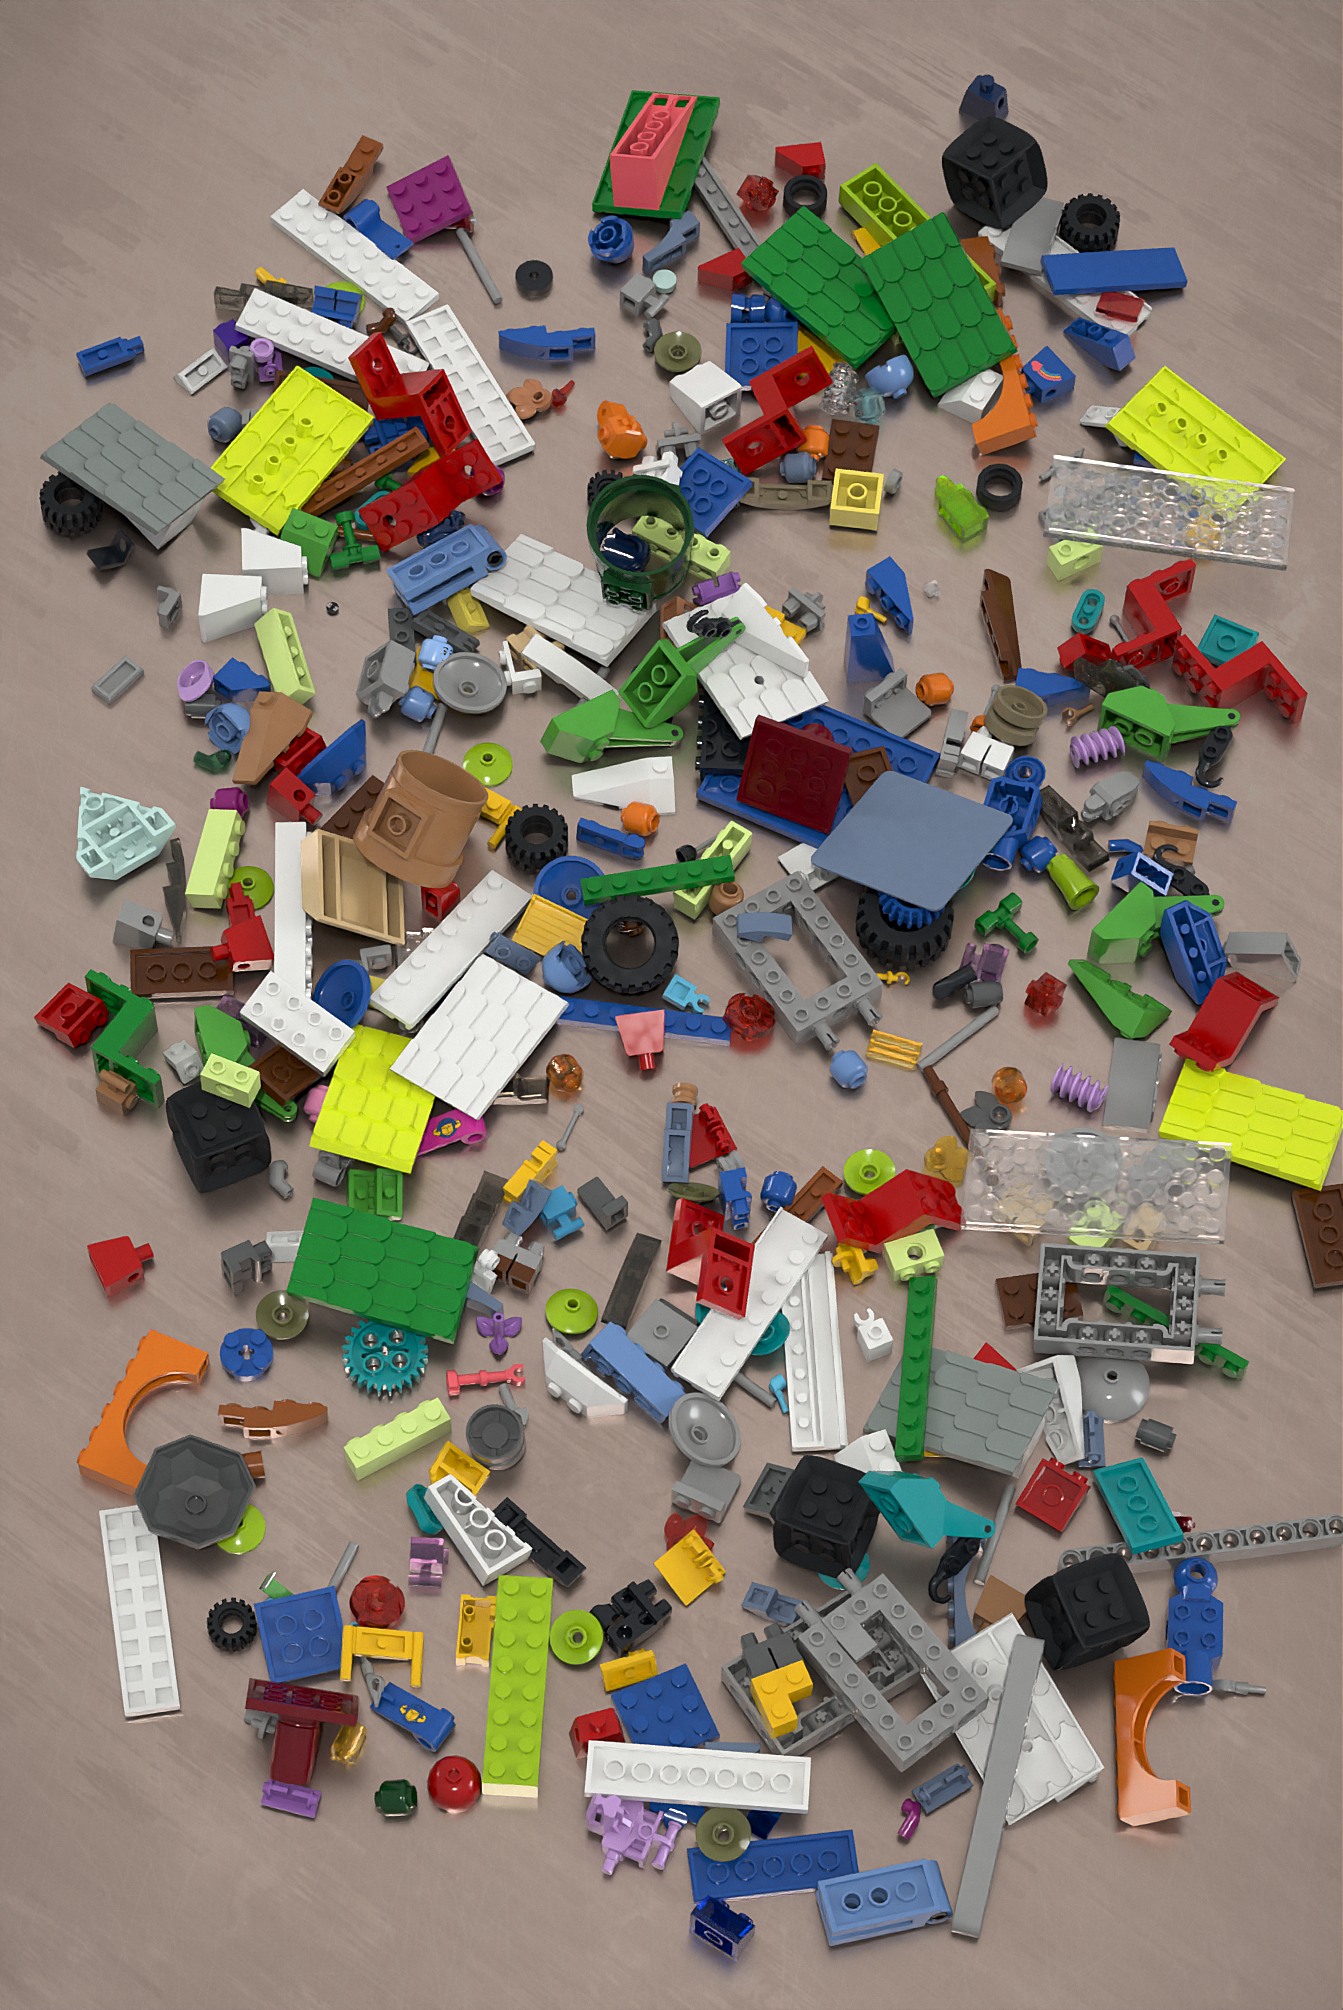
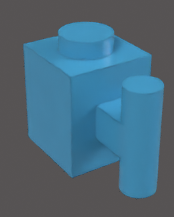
M563 1185L552 1190L546 1204L539 1213V1217L548 1231L560 1226L552 1231L556 1240L584 1227L581 1217L571 1221V1219L576 1217V1206L578 1204L573 1193H567Z

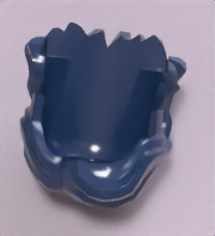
M452 510L451 517H446L439 524L418 534L416 537L418 544L425 549L463 528L466 519L465 514L461 511Z
M613 528L612 534L605 536V544H602V548L605 551H601V553L609 563L626 571L643 572L651 557L649 544L642 540L639 535L625 534L618 528Z

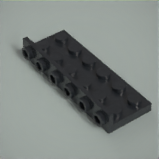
M700 682V690H704V695H699V710H703V716L698 715V730H702V736H697L696 751H701V757L696 756L695 771L700 772V781L704 780L705 773L742 775L751 736L739 739Z

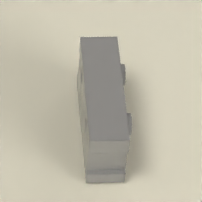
M951 709L935 775L952 779L955 767H958L960 743L965 738L966 732L964 730L969 712Z

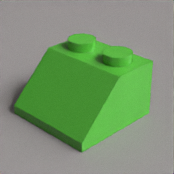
M292 508L282 530L280 540L301 546L302 556H307L308 574L320 578L329 555L339 537L338 525Z

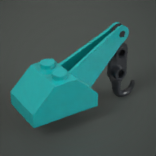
M868 1471L859 1481V1484L901 1541L932 1549L943 1536L959 1537L941 1557L937 1571L932 1576L928 1585V1594L933 1602L941 1605L951 1600V1595H947L944 1598L939 1597L937 1594L938 1586L944 1580L956 1576L977 1554L980 1540L994 1535L995 1523L947 1501L940 1491V1484L932 1477L926 1478L915 1473L910 1474L902 1471Z

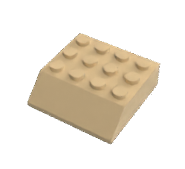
M316 829L301 841L302 909L316 921L399 946L405 945L403 880L389 874L368 860L356 847L353 839L321 829Z

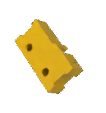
M542 1140L531 1153L532 1158L529 1161L525 1160L523 1165L503 1187L505 1192L503 1202L509 1206L511 1201L520 1203L530 1179L542 1183L557 1166V1149Z
M461 1594L456 1665L466 1666V1663L482 1664V1667H489L497 1596L475 1598L468 1594Z

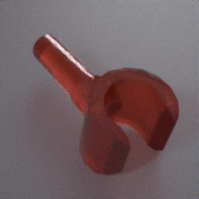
M570 380L560 390L554 389L552 391L551 403L556 408H560L566 403L567 398L564 395L575 385V382Z

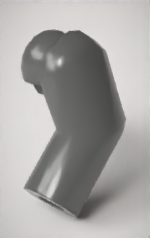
M655 318L646 319L643 327L646 328L645 330L649 332V337L643 343V348L648 352L654 350L656 342L663 336L660 322Z

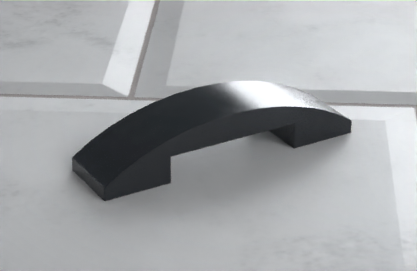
M508 1497L492 1511L503 1525L509 1526L523 1543L526 1542L533 1548L528 1559L560 1584L568 1588L586 1570V1567L568 1550L564 1552L527 1519V1514Z

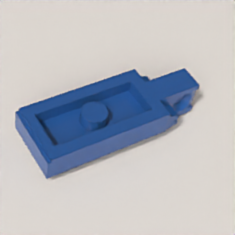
M140 336L129 340L118 337L77 352L76 356L85 376L129 361L135 355L145 350Z

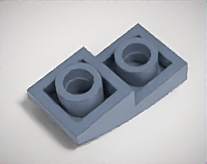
M752 912L738 914L736 917L737 937L761 942L764 936L789 941L792 936V918L790 915Z

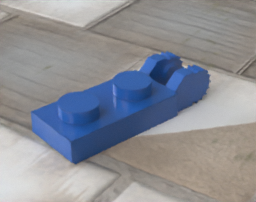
M580 818L576 833L578 841L621 857L633 858L636 861L644 857L643 848H645L646 842L643 838L638 837L636 834L627 836V834L617 829L605 827L593 820Z

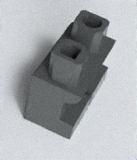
M247 1240L221 1252L222 1276L233 1295L243 1291L244 1282L250 1279L255 1282H262V1273L273 1269L270 1260L272 1252L265 1240L255 1245H252L250 1240Z
M778 1623L764 1628L767 1640L760 1643L754 1632L741 1636L742 1661L749 1673L750 1682L755 1677L802 1660L789 1632L784 1633Z

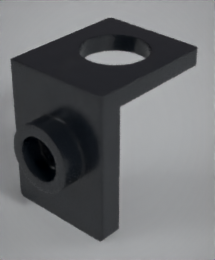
M119 528L110 546L90 549L86 554L99 570L124 566L135 544L126 532ZM121 538L125 541L126 549L124 552L120 549L119 541Z

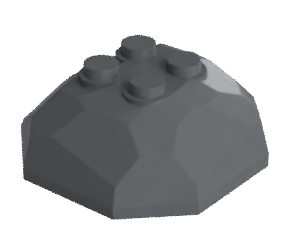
M190 1434L154 1449L134 1493V1499L149 1532L199 1550L235 1535L256 1485L240 1452Z

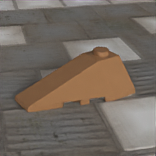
M260 691L250 710V727L241 744L232 779L233 783L256 785L274 766L273 760L281 752L285 753L290 748L289 743L294 737H300L305 732L313 715L312 711L282 692Z

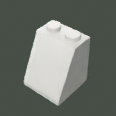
M711 361L696 365L689 372L677 375L669 381V396L700 435L740 415L742 386Z
M241 528L243 576H262V584L267 586V596L304 594V584H308L307 556H302L301 546L247 528Z
M202 574L198 614L201 642H209L255 627L254 623L263 617V614L268 612L267 586H263L262 576Z

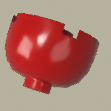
M458 1755L446 1756L437 1761L430 1769L427 1779L428 1796L436 1807L447 1810L449 1813L464 1812L473 1807L482 1791L481 1774L475 1764L466 1757Z

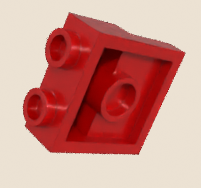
M306 728L300 737H294L289 743L290 748L285 753L281 752L273 760L274 767L278 773H281L287 767L295 776L299 775L316 756L327 748L322 736Z
M68 982L34 1016V1019L40 1026L54 1032L58 1040L76 1048L80 1043L84 1044L89 1040L90 1033L97 1025L102 1026L105 1024L109 1011L103 1000Z
M1053 1457L1049 1461L1042 1458L1015 1504L1063 1532L1091 1487L1086 1484L1088 1478L1076 1471L1072 1475L1063 1470L1065 1465Z

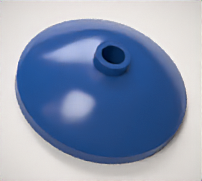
M580 856L559 857L549 862L540 871L534 883L533 894L589 919L594 909L599 908L602 903L584 906L580 879L602 876L604 873L595 863ZM569 893H574L576 899L570 901L566 896Z
M341 960L332 964L320 977L315 987L312 1001L351 1029L354 1028L363 1018L370 1002L371 983L366 969L360 963L353 960Z

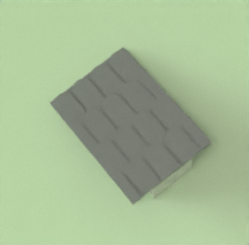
M111 403L101 407L98 412L84 420L82 424L67 433L56 444L50 446L40 457V459L124 514L157 549L192 523L205 497L225 480V478L198 458L194 459L174 443L165 440L143 422L135 420L121 408Z
M932 1347L924 1450L1019 1479L1042 1436L1047 1409L1059 1388V1384L1025 1372L1020 1373L992 1363L987 1364L948 1350L946 1352ZM903 1356L893 1371L884 1391L881 1393L872 1413L869 1415L863 1432L871 1434L886 1429L889 1439L896 1441Z

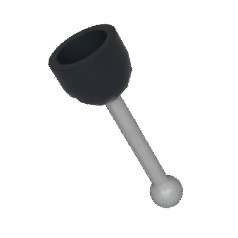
M717 836L697 847L687 844L677 848L675 853L680 863L695 861L697 852L714 843Z

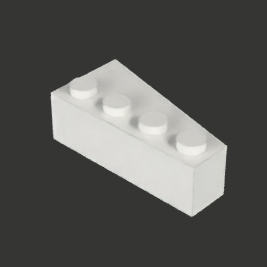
M449 1474L427 1488L424 1496L425 1501L483 1586L498 1578L499 1575L505 1574L528 1560L533 1548L526 1542L523 1543L509 1526L503 1525L495 1517V1514L488 1507L485 1508L476 1500V1496L453 1475Z

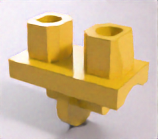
M841 1243L837 1244L838 1247L835 1248L837 1255L831 1261L834 1267H842L844 1272L849 1273L853 1285L860 1284L865 1277L874 1275L878 1269V1264L874 1258H864L863 1253H866L868 1250Z

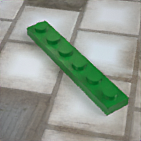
M731 855L583 878L580 879L585 906L603 903L620 895L631 896L633 894L641 897L734 882L735 875Z
M1109 1285L1105 1291L1103 1303L1111 1311L1126 1315L1136 1325H1163L1167 1328L1169 1334V1316L1116 1286ZM1198 1343L1195 1345L1194 1354L1202 1362L1217 1366L1225 1375L1231 1378L1236 1377L1241 1380L1245 1375L1249 1364L1248 1360L1219 1344Z

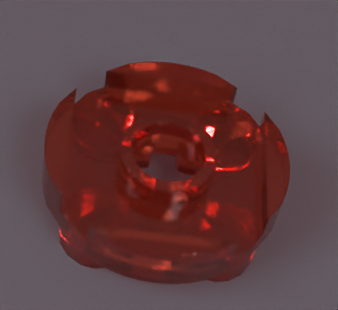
M738 993L728 1001L723 1021L734 1032L741 1035L745 1041L752 1042L756 1038L767 1036L775 1024L773 1017L775 1012L772 1005L761 996L754 994L753 997L745 996L746 993ZM752 1014L754 1018H750L747 1015Z
M372 1575L363 1578L355 1586L350 1595L349 1605L359 1626L386 1629L397 1623L405 1607V1598L398 1586L395 1587L389 1583L390 1579L379 1575ZM375 1597L379 1602H383L384 1605L376 1607L371 1602Z

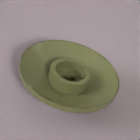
M670 332L663 335L656 342L654 356L658 364L664 369L672 372H684L694 368L699 363L702 356V348L694 336L685 332Z
M677 1182L667 1187L668 1193L676 1198H684L700 1205V1202L718 1198L720 1193L715 1187L694 1182Z
M286 1290L269 1293L259 1302L256 1309V1321L259 1328L267 1336L274 1339L284 1340L297 1336L304 1330L309 1320V1309L305 1300L288 1296ZM281 1316H286L288 1318L286 1321L278 1320V1318Z
M714 1807L705 1812L698 1821L695 1834L696 1842L702 1853L711 1860L717 1862L733 1861L747 1850L751 1841V1827L745 1815L736 1808ZM722 1831L729 1832L730 1835L727 1840L719 1838Z

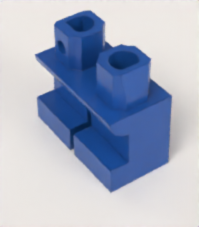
M315 285L314 304L311 312L328 320L330 318L338 319V324L351 329L353 322L357 323L363 295Z
M403 417L382 421L375 418L373 426H369L362 437L366 445L374 442L378 443V445L368 448L370 455L408 432ZM414 457L406 462L414 461Z
M745 1167L719 1172V1201L724 1219H731L733 1230L749 1227L748 1217L751 1211L752 1195L749 1191H746L747 1174Z

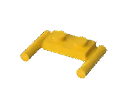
M486 788L488 800L482 807L480 815L499 824V827L487 842L489 847L495 849L505 836V827L508 825L509 817H514V812L517 809L522 811V809L517 805H512L511 801Z
M344 1625L340 1681H351L352 1654L353 1656L403 1661L411 1659L410 1687L420 1688L424 1633Z

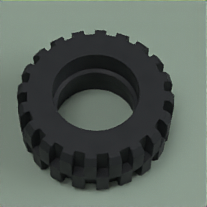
M867 886L865 887V891L861 893L857 906L856 934L859 937L860 945L864 949L867 948V954L871 958H879L878 963L884 966L888 963L894 969H900V966H905L909 970L915 969V965L918 964L920 967L928 965L929 959L935 961L940 957L941 952L946 950L949 939H951L954 920L952 899L947 902L943 913H940L937 920L932 919L929 926L925 925L914 932H900L892 929L883 921L881 917L883 915V906L879 904V891Z
M620 895L612 900L604 901L599 908L594 909L589 920H586L581 936L582 955L591 974L605 987L620 993L637 994V992H646L657 984H661L666 976L672 972L678 958L679 938L671 916L660 904L658 905L647 897H639V895ZM627 920L643 923L649 928L654 937V951L650 959L636 968H624L617 965L611 960L606 949V941L611 929L618 923Z

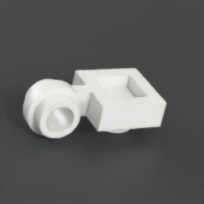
M485 1249L475 1263L471 1282L488 1294H491L497 1275L492 1270L498 1265L500 1257L497 1256L498 1253L496 1251Z

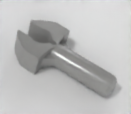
M507 1383L500 1384L498 1389L504 1405L516 1413L521 1420L523 1429H525L529 1419L527 1408L517 1407L509 1385Z

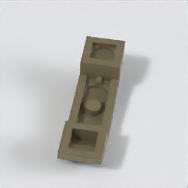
M749 478L753 486L739 500L741 503L766 509L802 510L817 508L831 504L832 481L807 480V485L762 484L759 483V478Z

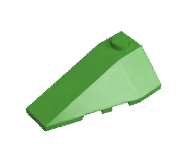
M1070 959L1068 965L1111 1023L1121 1030L1120 1033L1124 1037L1129 1039L1146 1037L1170 1016L1172 1010L1147 994L1141 996L1130 991L1132 986L1126 982L1110 980L1111 975L1088 961L1084 959Z

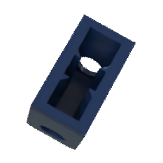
M988 74L983 76L977 75L967 88L959 110L977 120L987 116H994L1004 120L1009 113L1007 90L1005 87L995 83L993 76Z

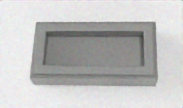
M125 655L91 687L92 692L111 705L144 674V669Z
M843 1604L821 1619V1622L836 1638L837 1643L855 1664L877 1649V1644ZM840 1613L846 1617L847 1625L845 1628L836 1630L831 1626L830 1620L834 1614ZM836 1617L833 1623L836 1626H842L844 1620L841 1617Z

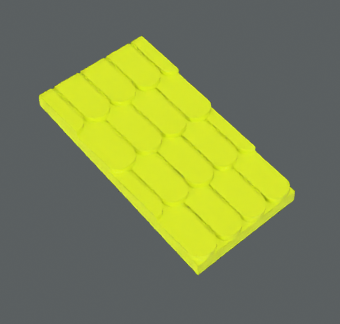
M297 365L210 467L225 478L224 482L212 492L225 501L230 502L235 508L247 516L249 515L250 518L278 536L282 532L292 508L301 510L303 505L319 489L321 483L368 430L369 426L373 423L374 416Z
M1166 366L1160 368L1104 425L1129 448L1135 449L1158 470L1165 472L1191 496H1196L1214 513L1226 520L1231 518L1286 460L1281 454Z
M357 1024L352 1028L355 1031L356 1037L337 1062L311 1136L309 1147L411 1174L436 1096L390 1070L391 1066L412 1040L411 1038L393 1033L388 1034V1032L367 1026L363 1027V1025Z
M1191 1059L1185 1060L1158 1130L1161 1138L1321 1191L1343 1129V1110L1334 1105L1305 1098V1095L1261 1084L1256 1079L1226 1072L1224 1068L1213 1072L1211 1070L1206 1072L1196 1066V1061Z

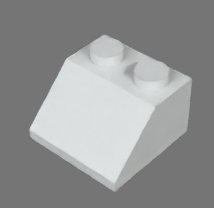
M986 369L947 391L938 403V407L970 423H975L991 411L1001 396L1003 375Z
M886 1429L859 1437L833 1457L835 1462L865 1473L868 1471H902L899 1462L895 1459V1452Z

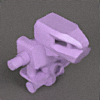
M595 1793L586 1812V1826L588 1830L604 1836L601 1842V1851L603 1854H606L601 1871L608 1875L612 1874L618 1861H623L625 1857L638 1861L639 1867L643 1868L652 1847L658 1849V1852L651 1865L663 1870L669 1852L674 1850V1840L682 1826L677 1822L669 1821V1826L663 1837L658 1834L664 1820L663 1811L660 1810L659 1814L644 1809V1801L622 1800L614 1794L606 1798L601 1794Z

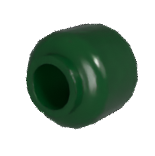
M406 1779L384 1781L374 1796L376 1807L380 1808L387 1817L409 1815L412 1809L417 1806L418 1800L416 1787L411 1785Z

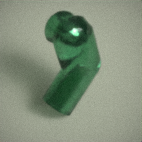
M226 749L211 755L197 751L193 762L215 771L229 764L232 755Z

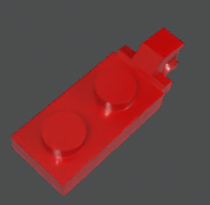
M241 882L231 883L229 888L230 898H226V910L230 927L256 917L252 899L249 898V895H243Z

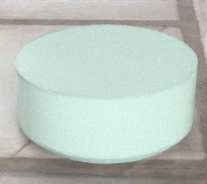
M664 269L654 274L653 282L656 284V291L666 294L675 289L676 276L672 271Z

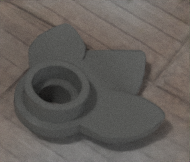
M976 1091V1106L967 1108L960 1113L966 1124L975 1127L974 1136L980 1138L994 1135L998 1129L1008 1127L1012 1121L1010 1109L1000 1104L994 1094L985 1091ZM1002 1116L1003 1120H997L994 1117Z

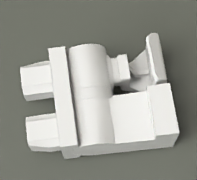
M671 451L664 452L662 460L659 461L651 455L643 457L642 464L635 465L632 471L637 475L655 476L679 485L683 473L677 466L678 457Z

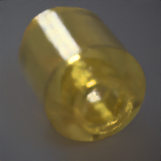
M358 1722L356 1727L342 1725L330 1749L334 1754L335 1760L343 1764L356 1761L367 1739L365 1735L367 1729Z

